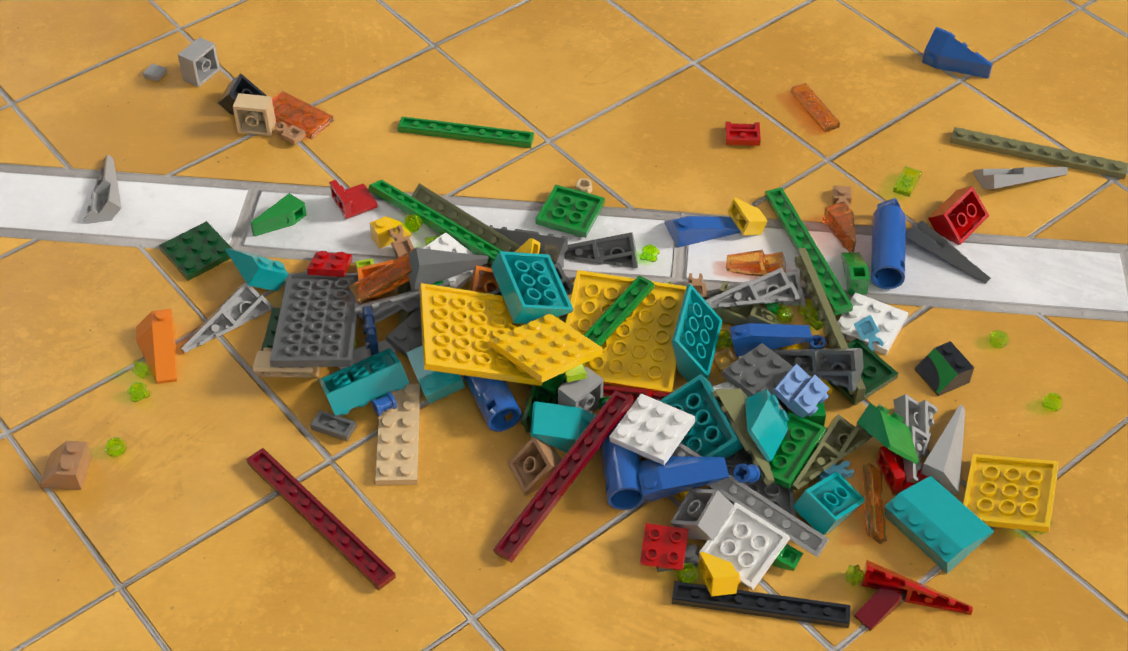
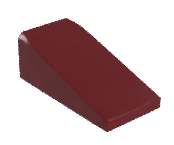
M883 585L857 611L854 617L871 631L900 605L902 596L892 587Z

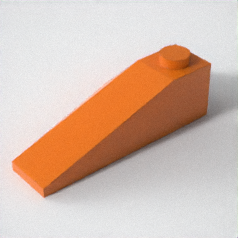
M172 309L151 311L136 326L137 344L157 384L176 382V324Z

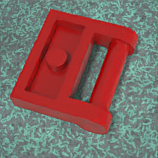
M725 121L726 145L760 146V122L738 124Z

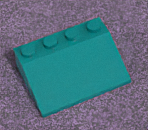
M499 251L491 269L514 323L527 324L547 314L557 317L573 312L574 309L550 255Z
M687 284L672 339L678 372L687 382L700 374L705 378H709L722 325V319L691 284Z
M391 348L318 379L335 416L345 415L350 412V409L357 406L363 407L370 400L382 398L390 391H399L409 383L401 361Z
M700 374L661 399L660 402L695 416L694 424L680 443L702 457H724L726 459L743 449L744 446L732 428L728 417L722 411L720 402L712 394L714 389L710 381Z
M932 476L900 492L885 505V517L947 574L994 533L988 525Z

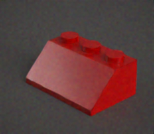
M973 186L956 190L928 219L939 235L957 245H961L989 217V214Z

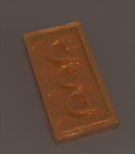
M284 91L272 99L276 122H284L287 127L294 125L304 130L306 137L311 140L334 121L332 115Z

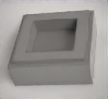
M151 64L143 72V76L158 82L167 71L165 67Z

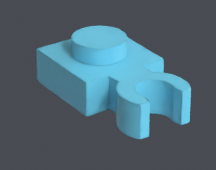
M872 315L854 323L862 341L868 338V346L872 351L875 350L872 345L874 341H878L881 346L884 345L883 340L875 335L880 330Z
M843 461L838 466L835 463L819 474L817 478L820 482L836 471L844 478L853 477L854 470H846L849 468L850 462Z

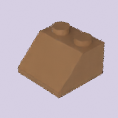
M532 437L508 464L524 493L529 494L541 488L561 462V458L553 446Z
M65 441L52 451L39 485L40 488L82 490L92 459L87 442Z

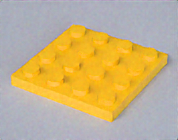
M547 314L490 339V347L541 383L601 356L603 352L602 347L551 314Z
M973 454L963 504L990 527L1049 532L1059 467L1058 461Z

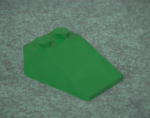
M869 403L857 424L886 448L917 465L919 462L909 427L902 422L904 418L895 412L890 414V410L881 404L875 406Z

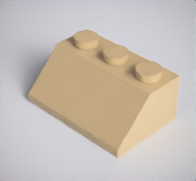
M264 348L263 351H257L253 372L260 377L319 378V367H271L272 348Z

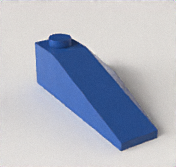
M939 27L934 29L924 50L922 63L936 69L987 79L990 77L993 66L991 62L978 52L974 53L967 48L968 45L966 43L959 42L951 32Z
M686 216L664 222L677 248L741 233L731 217Z
M748 323L730 327L736 357L747 354L761 343L769 349H776L813 341L809 325Z
M671 456L665 465L648 459L640 462L638 474L642 494L649 502L688 491L690 488L694 489L730 478L724 457Z

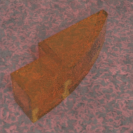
M762 249L727 255L726 269L733 273L764 276L780 268L786 272V260L783 252L764 254Z

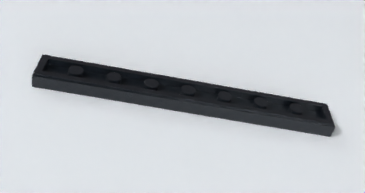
M674 581L672 604L849 628L851 605L737 590V594L711 596L706 585Z

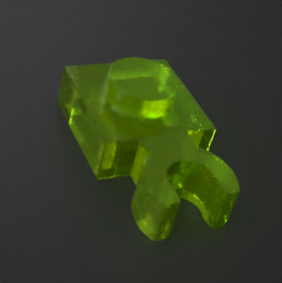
M807 300L806 307L800 304L798 311L805 315L804 320L816 331L823 328L822 322L818 321L817 310L813 308L812 302Z

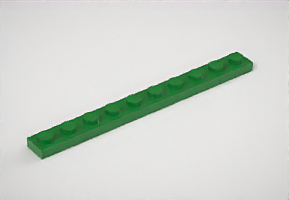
M381 179L369 184V191L377 197L384 199L389 204L394 205L402 212L409 214L441 235L444 233L449 234L475 255L488 256L489 263L493 264L499 251H502Z
M783 188L765 191L767 201L797 252L799 248H806L834 315L851 312L853 310L852 303Z

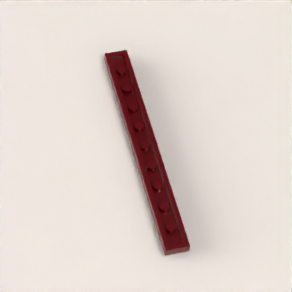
M616 390L495 546L493 551L496 555L511 563L514 561L633 404L631 397Z
M264 448L246 459L247 464L378 590H381L396 578L395 572Z

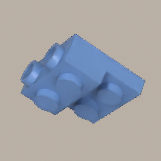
M795 364L772 392L792 412L804 418L807 415L811 417L818 410L817 403L822 404L829 395L826 392L830 388L816 375L810 377L802 368Z

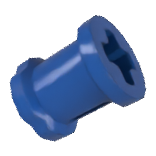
M813 335V341H809L810 347L808 349H823L826 346L825 338L820 335Z
M388 392L382 398L371 400L372 407L377 416L382 415L383 412L389 409H397L396 400L391 392Z
M738 464L733 471V476L740 483H755L760 477V470L754 464Z

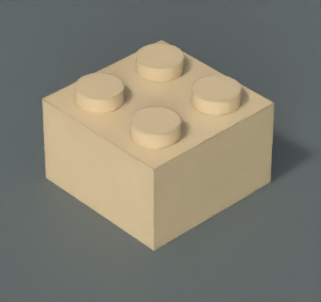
M238 93L233 105L238 133L271 136L276 124L272 97Z

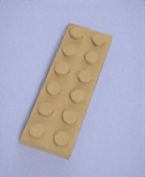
M406 384V387L399 391H390L396 400L397 409H389L379 416L376 486L418 484L420 384Z

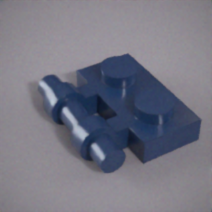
M364 306L362 308V320L365 322L362 324L363 333L367 335L365 338L366 349H370L372 356L379 353L377 332L373 312L369 306Z

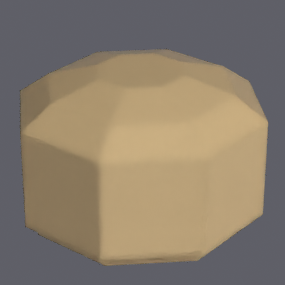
M580 178L576 181V190L591 193L592 181L587 178Z

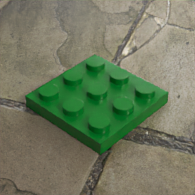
M555 184L536 217V224L586 238L605 204V198Z

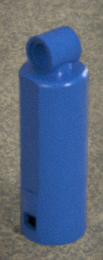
M896 198L877 204V209L873 213L871 280L874 285L882 289L897 288L905 280L906 216Z
M463 375L490 430L502 432L512 428L519 422L521 410L506 381ZM512 412L513 417L506 421L505 416Z
M611 432L600 446L607 501L615 509H633L641 505L645 500L638 477L639 454L610 442L609 436L612 434Z

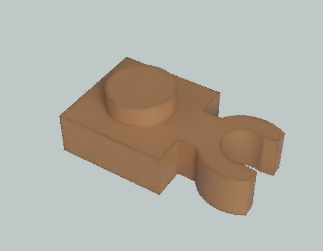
M280 122V128L274 127L276 135L281 136L282 140L296 145L306 137L305 131L294 125L287 127L286 123Z
M833 186L832 197L833 203H836V212H839L840 207H844L845 211L848 212L852 199L851 187Z
M401 225L397 226L398 234H395L393 229L388 230L389 236L395 240L390 244L397 259L409 256V253L414 249L409 236L403 237L404 230Z
M689 273L687 284H691L703 299L706 300V283H702V273H699V278L694 279L692 273Z

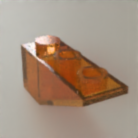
M844 201L825 207L824 224L831 229L833 235L840 240L843 247L849 253H853L856 245L853 211Z

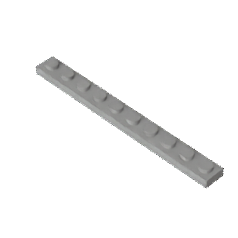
M682 443L678 445L671 455L702 457ZM730 474V478L707 484L713 490H718L733 503L740 504L789 535L791 541L817 558L829 542V538L747 485L738 482Z

